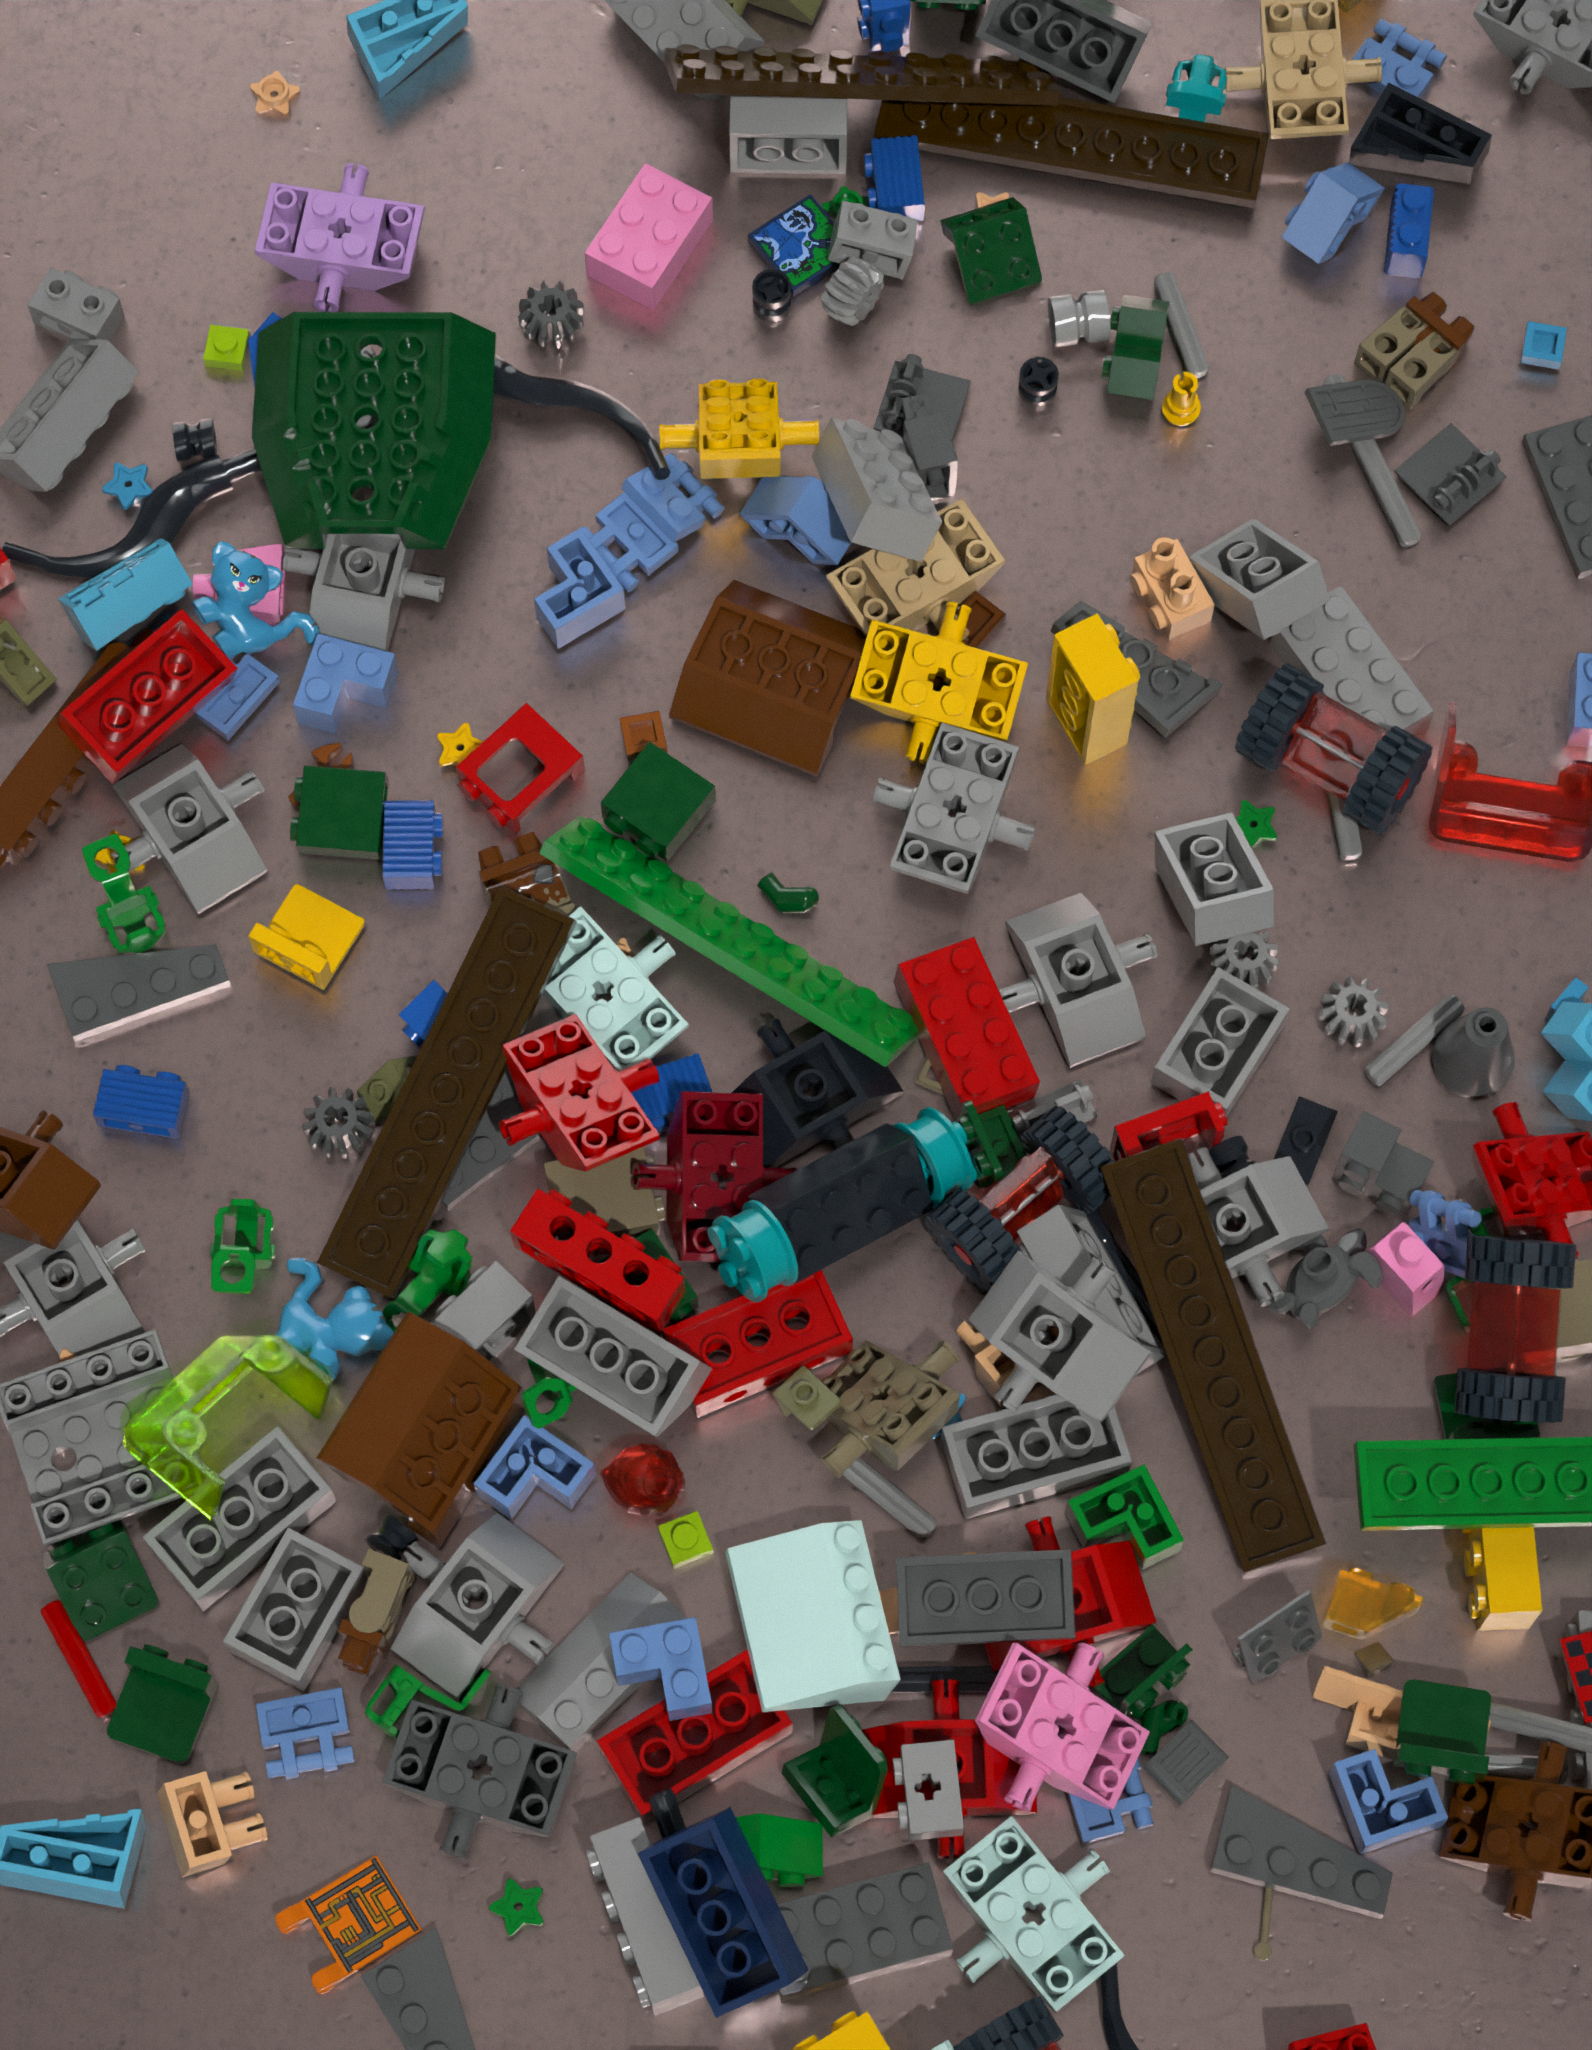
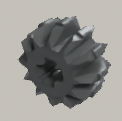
M544 280L540 291L529 287L527 291L528 299H520L519 311L521 313L518 316L519 326L525 329L526 338L529 341L538 338L542 349L549 341H554V345L558 349L562 345L561 339L563 338L573 342L576 338L575 331L582 330L584 325L583 317H581L584 314V305L580 300H577V292L574 288L564 291V284L561 281L554 288H549V285Z
M330 1087L328 1099L324 1100L322 1096L315 1094L313 1101L317 1108L308 1107L304 1109V1116L309 1121L302 1125V1129L305 1135L311 1136L309 1144L312 1149L323 1146L322 1152L327 1158L333 1154L335 1149H338L341 1158L346 1159L348 1157V1147L352 1146L354 1150L361 1152L363 1145L359 1138L369 1139L372 1137V1130L367 1125L373 1122L374 1118L371 1111L365 1110L367 1102L363 1097L353 1100V1091L349 1088L343 1092L341 1097H338L335 1088ZM337 1119L339 1122L345 1121V1125L340 1128L337 1124L331 1125V1121Z

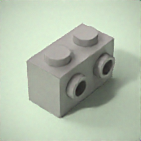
M843 200L833 223L828 261L841 264L854 256L869 261L884 275L903 280L913 257L918 220L898 213H890Z
M52 267L28 303L34 324L69 340L101 339L110 342L125 317L120 299L112 290L103 286L99 288L93 287L71 271L63 273Z

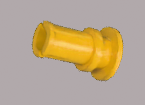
M1183 372L1182 380L1180 374L1174 377L1173 389L1166 395L1162 403L1164 417L1167 421L1177 426L1192 424L1197 420L1201 411L1200 400L1196 393L1198 379L1190 372Z

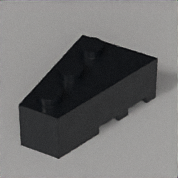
M1388 82L1351 146L1349 163L1355 166L1471 184L1489 153L1492 134Z

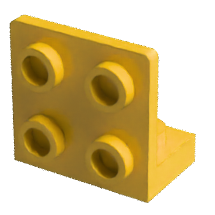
M295 884L268 927L257 922L248 937L255 954L325 990L364 928L365 922L363 918L299 884Z

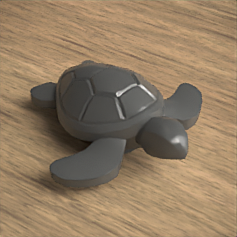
M1362 1228L1347 1232L1339 1239L1336 1246L1329 1247L1321 1234L1291 1249L1304 1251L1307 1255L1290 1272L1287 1292H1284L1285 1295L1276 1302L1273 1297L1271 1298V1304L1268 1305L1269 1310L1278 1314H1284L1291 1310L1292 1314L1297 1319H1300L1307 1329H1312L1318 1324L1319 1314L1335 1307L1350 1294L1358 1277L1363 1278L1371 1288H1378L1384 1278L1383 1269L1373 1254L1364 1252L1367 1247L1365 1231Z

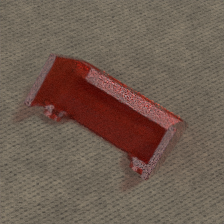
M1449 702L1437 756L1429 812V829L1432 835L1443 842L1564 862H1577L1584 859L1592 848V762L1576 760L1567 763L1559 772L1556 786L1476 773L1478 754L1469 743L1455 740L1457 703Z

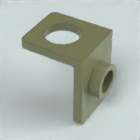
M417 1056L390 1059L357 1090L358 1097H363L366 1100V1110L372 1112L375 1124H381L387 1119L408 1076L407 1067L412 1068Z
M804 1365L772 1393L781 1413L785 1417L792 1413L809 1430H814L841 1405L840 1399Z

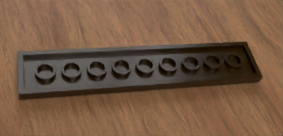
M682 44L677 46V48H665L664 64L676 93L1058 106L1060 90L1050 72L1021 58L1015 61L1003 60L1001 57L994 55H985L981 59H966L958 54H946L943 58H930L925 54L916 52L908 53L906 57L891 56L881 51H872L868 55H853L845 50H833L830 54H818L803 48L794 49L792 53L776 52V50L767 47H758L754 51H738V49L731 46H718L715 50H705L689 44Z
M1059 97L1058 106L882 100L874 132V138L878 140L882 137L887 139L889 137L896 138L899 136L902 138L915 135L918 139V148L922 151L1255 208L1269 139V133L1064 97Z
M500 885L317 1261L318 1264L395 1300L410 1269V1264L418 1248L417 1244L420 1238L428 1232L508 1066L502 1045L522 1037L577 924L575 919Z
M1179 1138L1101 1166L1243 1571L1247 1572L1327 1544L1183 1139Z

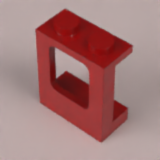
M527 702L456 766L459 780L457 786L460 791L472 802L478 799L487 808L485 811L487 816L497 827L502 829L506 826L515 835L521 830L520 820L563 780L569 777L572 781H575L585 771L583 755ZM519 741L544 764L545 769L510 801H505L483 782L477 773L509 742Z
M1208 1091L1116 1125L1109 1152L1112 1159L1118 1161L1179 1138L1185 1141L1201 1135L1205 1147L1210 1150L1224 1138V1126L1228 1125L1227 1117L1220 1102L1213 1103Z

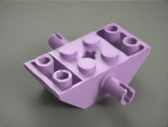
M354 163L345 165L340 193L272 182L270 184L255 254L299 280L319 282L313 305L322 312H325L327 303L330 304L329 312L338 311L342 286L376 291L410 278L425 211L424 205L363 196L369 170L361 164L357 165L356 173L353 172Z

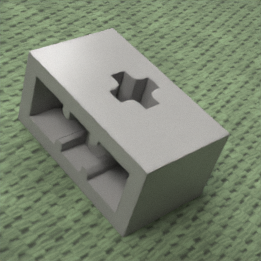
M954 1740L901 1745L900 1758H893L895 1785H904L905 1802L897 1803L900 1830L908 1829L910 1841L962 1836L964 1824ZM923 1781H930L932 1789H939L934 1792L933 1800L925 1801L923 1793H916V1791L921 1790Z

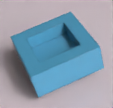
M1528 321L1520 363L1560 369L1567 328Z
M1575 977L1550 1006L1544 1021L1549 1022L1563 1001L1585 1003L1583 999L1589 987Z

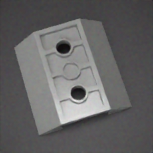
M156 1329L0 1384L1 1416L5 1427L11 1434L33 1503L31 1504V1509L44 1546L193 1494L208 1483L184 1405ZM149 1421L158 1425V1433L153 1440L141 1442L135 1438L136 1428L141 1423ZM64 1450L73 1451L77 1456L75 1465L67 1471L55 1469L54 1460L57 1454Z

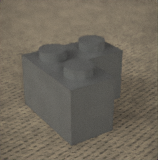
M1363 1111L1341 1153L1332 1179L1338 1181V1185L1350 1194L1359 1196L1362 1193L1376 1200V1204L1389 1213L1399 1214L1401 1212L1408 1216L1413 1206L1410 1203V1196L1413 1191L1421 1190L1434 1161L1397 1143L1402 1129Z

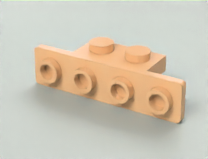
M1327 1666L1323 1667L1313 1697L1317 1700L1354 1711L1345 1745L1363 1751L1376 1749L1379 1756L1394 1760L1403 1691L1386 1684H1379L1352 1675L1343 1670H1336ZM1489 1720V1724H1488V1731H1489L1490 1724H1491V1721H1490V1720Z

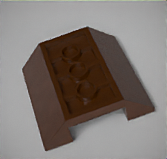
M733 580L717 595L687 656L669 712V718L817 777L833 744V729L852 691L866 636L857 627Z
M407 1312L316 1458L346 1481L365 1486L408 1518L409 1522L406 1526L440 1549L474 1494L475 1481L506 1441L525 1410L521 1398L524 1391L518 1383L467 1343L417 1315Z

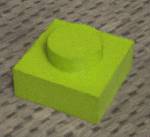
M210 324L203 356L204 365L206 367L244 371L249 347L248 340L251 337L249 329Z
M698 1510L658 1526V1531L674 1569L714 1553Z

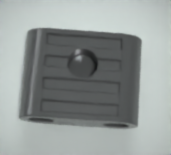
M1191 1720L1143 1768L1181 1806L1229 1759V1756Z

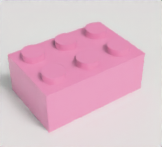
M645 163L586 250L587 276L654 311L713 222L712 197Z

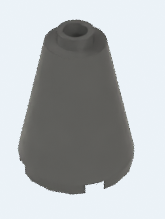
M1488 1007L1478 1008L1450 1023L1438 1034L1432 1048L1433 1069L1436 1077L1447 1090L1460 1097H1486L1493 1095L1505 1086L1514 1069L1515 1054L1507 1022L1504 1016L1497 1010Z

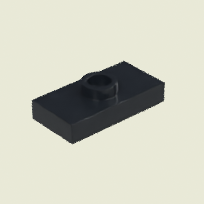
M1299 1096L1274 1159L1290 1156L1308 1188L1338 1111Z

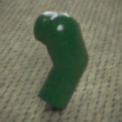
M773 873L764 876L757 884L758 888L775 908L784 914L808 912L819 901L818 892L814 887L785 888Z
M1175 1700L1164 1701L1144 1713L1141 1726L1150 1733L1140 1754L1154 1756L1158 1750L1160 1736L1186 1722L1189 1711L1183 1702Z

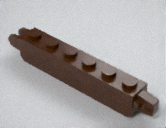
M146 628L129 646L122 642L109 644L1 784L0 871L7 862L16 866L22 857L26 858L34 851L40 833L47 825L51 826L57 821L62 812L63 803L70 794H76L82 788L86 781V773L93 765L91 760L57 725L60 713L153 634L154 631Z

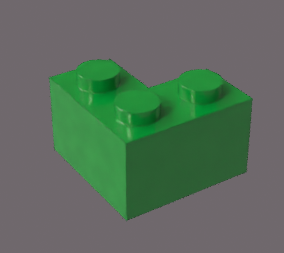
M1145 1464L1067 1501L1065 1514L1083 1548L1096 1545L1123 1532L1126 1540L1130 1541L1134 1555L1142 1570L1181 1551L1184 1539Z
M762 1813L736 1817L766 1882H772L774 1878L778 1879V1886L802 1887L805 1886V1879L823 1876V1826L820 1823Z

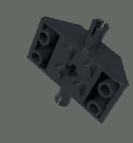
M779 1019L770 1021L772 1026L770 1029L767 1024L763 1025L756 1034L761 1038L774 1060L754 1071L732 1092L763 1094V1167L776 1168L821 1141H827L832 1151L855 1140L847 1128L848 1125L904 1094L903 1089L889 1067L882 1066L826 1030L795 1047ZM809 1089L812 1094L818 1092V1095L807 1097L804 1095V1091Z

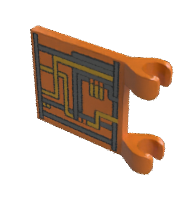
M377 1855L304 1900L282 1910L275 1916L276 1925L283 1934H288L310 1918L336 1961L312 1975V1985L318 1994L326 1993L350 1975L422 1932V1929Z

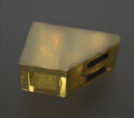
M1350 1568L1348 1572L1340 1570L1321 1627L1363 1641L1416 1615L1422 1606L1424 1597L1416 1595V1590L1413 1587L1403 1583L1391 1582L1389 1586L1374 1581V1575L1361 1569Z

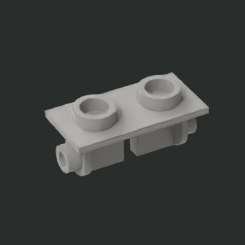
M1080 1080L1007 1111L1023 1147L1025 1144L1021 1139L1022 1133L1053 1106L1063 1107L1066 1112L1070 1111L1074 1114L1077 1121H1082L1083 1123L1098 1117L1091 1103L1094 1100L1089 1086H1083Z

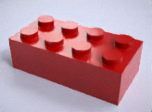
M181 609L60 713L57 725L105 777L114 784L231 683L238 668L190 616Z
M975 937L899 963L893 981L906 1011L912 1016L913 1022L918 1029L917 1036L931 1063L932 1070L938 1083H940L955 1121L957 1122V1117L960 1116L962 1103L968 1100L972 1101L978 1114L1005 1105V1108L1008 1109L1033 1100L1040 1080Z
M747 1649L706 1674L712 1703V1713L669 1721L666 1700L664 1699L597 1740L600 1753L643 1824L654 1818L649 1802V1797L654 1792L671 1788L677 1803L793 1733V1723L785 1710L762 1712Z

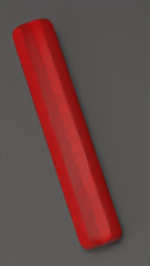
M55 1600L46 1604L41 1609V1615L91 1708L99 1719L109 1716L114 1712L117 1703L86 1645L73 1626L62 1602Z

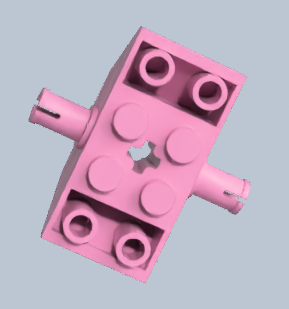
M1013 1643L975 1720L987 1744L1021 1766L1009 1792L1004 1797L1008 1803L1014 1801L1012 1806L1020 1810H1031L1032 1803L1043 1781L1054 1788L1104 1808L1114 1809L1150 1733L1090 1692L1088 1686L1104 1654L1100 1650L1094 1654L1096 1648L1089 1644L1078 1643L1076 1652L1064 1675L1020 1644Z

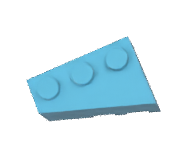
M383 0L346 16L348 37L379 100L468 24V4L466 0Z
M160 538L61 596L58 600L81 640L97 651L133 625L147 619L152 612L162 605H169L181 599L186 594L185 589L190 587L192 582L170 543Z
M142 1808L128 1810V1813L107 1816H100V1813L86 1815V1818L66 1821L50 1819L1 1825L0 1885L125 1909L147 1826Z

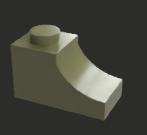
M0 617V681L23 705L28 706L57 679L6 619Z

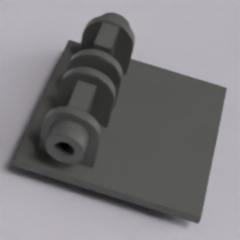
M908 354L906 359H903L901 362L895 361L873 429L877 431H882L883 429L891 430L903 438V423L905 421L902 407L903 398L926 393L935 412L943 413L951 440H953L971 381L925 369L921 364L922 359L914 354Z
M1452 423L1394 470L1449 526L1507 477L1498 468L1497 464L1501 462V459L1494 450L1490 449L1488 452H1481Z
M1307 1590L1237 1638V1649L1232 1652V1655L1241 1667L1245 1665L1249 1681L1252 1685L1263 1677L1266 1678L1274 1675L1281 1668L1282 1664L1297 1654L1309 1651L1322 1638L1311 1592Z

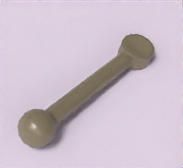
M1266 1887L1264 1889L1260 1943L1254 1949L1256 1958L1261 1961L1270 1959L1272 1955V1949L1268 1942L1273 1889Z

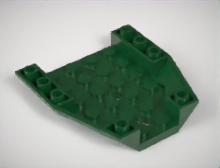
M292 312L259 332L252 441L285 548L325 549L326 534H402L406 549H446L491 443L496 352L495 332L452 312ZM368 345H378L382 348L381 353L376 357L367 358L361 355L362 349ZM371 415L378 419L377 424L369 429H362L356 425L363 416ZM361 487H368L374 491L373 496L366 501H358L352 497L353 493Z

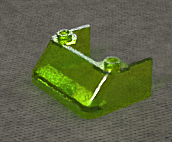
M230 1335L219 1338L126 1423L123 1434V1444L126 1450L210 1520L217 1514L225 1480L195 1456L206 1440L207 1430L205 1424L199 1418L252 1369H255L316 1419H319L324 1414L333 1379L279 1336Z

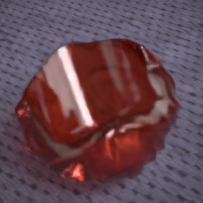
M639 1443V1445L624 1448L600 1472L604 1485L614 1502L626 1509L630 1514L649 1516L650 1513L660 1514L661 1512H667L669 1508L673 1507L676 1500L681 1497L682 1492L685 1491L686 1480L684 1472L678 1466L673 1453L669 1450H663L657 1445Z

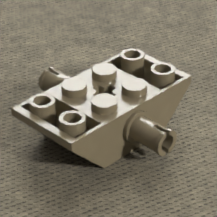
M867 1340L861 1346L853 1349L847 1359L831 1375L821 1380L841 1401V1405L826 1419L844 1435L834 1447L820 1458L826 1468L840 1478L843 1472L864 1452L896 1471L905 1465L958 1413L960 1396L955 1390L938 1381L955 1363L961 1360L957 1352L947 1342L941 1340L916 1366L902 1361Z

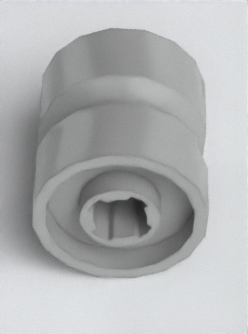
M1104 290L1081 293L1077 301L1071 294L1048 298L1049 327L1055 348L1077 345L1080 337H1083L1088 343L1110 340V314Z

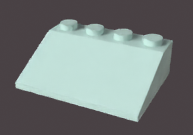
M861 1520L820 1523L734 1546L726 1550V1558L762 1712L884 1701L901 1679Z

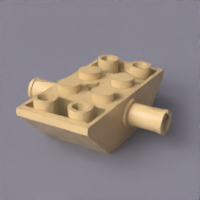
M1260 0V66L1225 67V75L1227 76L1226 92L1261 89V93H1264L1266 125L1270 139L1348 135L1349 125L1345 88L1350 83H1381V57L1359 60H1346V57H1343L1338 0Z
M962 498L938 511L942 524L922 562L871 549L826 575L827 581L866 638L872 619L913 631L932 621L940 632L946 603L956 602L958 606L963 604L974 591L978 592L1005 564L1004 557ZM955 613V617H954L955 620L958 619V616L956 615V613ZM967 628L965 629L963 640L969 635Z

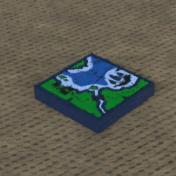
M811 194L748 234V242L768 267L780 270L789 277L791 295L793 297L840 266V263L828 261L834 222Z

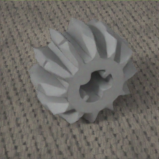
M854 256L849 258L846 262L840 264L839 269L832 273V278L825 284L826 290L821 298L823 301L822 309L838 322L841 321L850 326L858 324L860 320L862 321L866 318L867 313L873 310L874 304L880 299L879 294L884 288V274L877 270V267L869 261Z
M1269 930L1263 931L1259 935L1251 932L1219 940L1218 943L1212 944L1209 954L1215 958L1211 961L1210 969L1215 972L1219 967L1257 989L1258 981L1266 985L1269 984L1272 979L1271 972L1278 970L1280 961L1274 957L1279 951L1278 944L1267 943L1271 935ZM1247 954L1252 957L1251 959L1246 957L1242 961L1237 958V956L1245 957Z
M1351 975L1346 977L1344 986L1334 981L1329 988L1330 994H1323L1321 996L1320 1004L1324 1008L1319 1011L1318 1019L1328 1023L1324 1030L1326 1036L1336 1032L1339 1033V1045H1344L1348 1037L1352 1038L1353 1044L1358 1048L1362 1045L1363 1037L1373 1042L1378 1037L1377 1030L1386 1028L1388 1020L1383 1015L1388 1013L1389 1004L1379 1001L1383 994L1382 988H1376L1372 991L1368 990L1370 984L1368 978L1363 979L1360 986L1355 985ZM1347 1007H1351L1352 1012L1354 1008L1360 1010V1016H1356V1012H1354L1353 1016L1349 1015L1346 1012Z

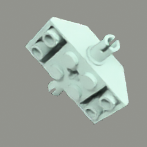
M580 906L569 915V917L576 920L577 924L550 977L543 996L559 1014L560 1019L558 1021L576 1014L612 1067L619 1072L642 1062L644 1059H651L689 1027L684 1018L652 985L648 977L671 957L673 958L676 953L668 942L665 944V939L658 934L651 943L633 958L627 957ZM610 994L612 999L607 1002L603 998L598 1000V997Z
M1010 1816L943 1871L944 1875L985 1935L983 1940L961 1958L955 1960L962 1972L975 1961H978L977 1964L966 1972V1978L971 1983L977 1981L976 1979L998 1961L1004 1959L1009 1962L1025 1984L1038 1996H1041L1042 2000L1056 2013L1120 1961L1125 1955L1080 1901V1895L1110 1872L1104 1861L1100 1862L1091 1871H1087L1099 1861L1100 1856L1092 1849L1064 1874L1057 1872L1016 1820ZM1025 1908L1040 1910L1042 1912L1040 1917L1042 1924L1038 1926L1034 1921L1026 1924L1023 1921L1026 1913Z

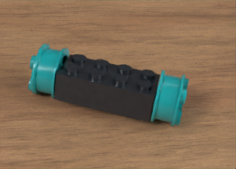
M927 1107L918 1113L917 1120L909 1124L896 1123L890 1125L886 1123L747 1196L749 1201L743 1205L741 1213L731 1218L719 1216L714 1219L712 1226L707 1230L709 1239L715 1247L721 1262L719 1272L723 1281L729 1287L736 1286L749 1300L761 1302L767 1297L769 1289L779 1284L783 1286L796 1284L930 1212L943 1203L946 1194L958 1189L961 1191L969 1190L973 1182L977 1180V1172L965 1145L967 1143V1136L963 1127L956 1121L951 1123L937 1109Z

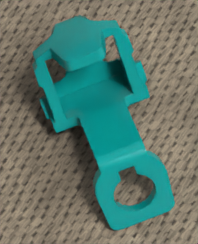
M1202 54L1194 55L1191 60L1179 61L1173 72V82L1167 86L1166 106L1179 108V118L1205 122L1206 114L1220 116L1226 100V94L1223 93L1227 82L1226 70L1216 65L1211 56ZM1182 70L1187 71L1188 80H1180ZM1215 76L1220 77L1218 87L1211 85Z

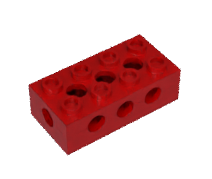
M537 1188L510 1230L514 1247L659 1336L686 1294L684 1277L679 1274L682 1269L666 1257L659 1256L658 1260H655L643 1252L645 1246L635 1238L623 1233L621 1238L607 1230L609 1224L599 1216L589 1211L584 1216L570 1207L572 1201L561 1193L550 1189L547 1194ZM569 1232L574 1234L566 1241L556 1240V1237L561 1233ZM606 1254L610 1256L606 1262H592V1259L597 1255ZM635 1276H642L647 1279L638 1286L627 1283Z
M822 1270L790 1286L779 1284L769 1289L767 1297L761 1302H753L743 1295L662 1329L663 1339L712 1368L691 1403L697 1418L786 1381L803 1365L807 1369L812 1370L845 1356L853 1350V1337ZM801 1319L807 1323V1326L800 1330H793L786 1324L790 1320ZM755 1335H761L768 1339L765 1345L759 1347L752 1346L747 1341ZM715 1352H724L729 1356L723 1363H714L708 1359Z

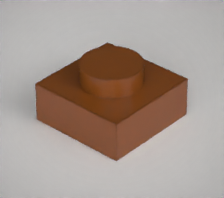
M659 710L620 718L628 761L635 760L649 741L667 753V744Z

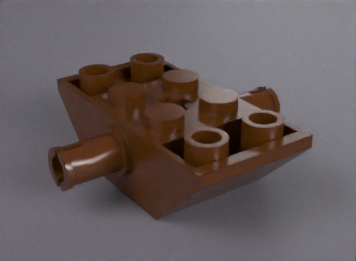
M43 1110L25 1135L0 1127V1231L55 1250L97 1193L101 1184L99 1180L50 1144L56 1134L63 1128V1123L51 1112L47 1114Z
M1546 1741L1540 1742V1751L1533 1779L1525 1781L1486 1775L1481 1780L1475 1779V1784L1455 1783L1439 1857L1497 1876L1512 1878L1503 1914L1517 1920H1521L1522 1917L1524 1921L1532 1920V1910L1538 1883L1575 1888L1592 1885V1789L1560 1785L1568 1748L1550 1742L1549 1746V1743Z

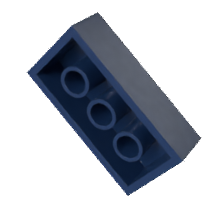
M731 1807L660 1839L637 1853L716 2018L792 1984L809 1971Z

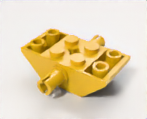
M754 378L747 382L729 383L726 380L715 379L699 384V420H695V424H659L660 450L696 448V452H699L701 479L781 477L780 450H784V446L791 445L817 446L819 443V420L783 422V418H779L777 382Z
M946 603L940 632L936 636L873 619L870 623L850 698L887 716L914 724L908 749L904 756L913 762L916 759L919 746H922L918 763L927 764L941 723L996 740H1008L1028 662L965 645L962 640L972 609L963 604L960 608L958 619L955 620L954 617L958 603ZM935 676H940L948 686H943L940 692L933 690V683L927 681L928 678L934 679Z

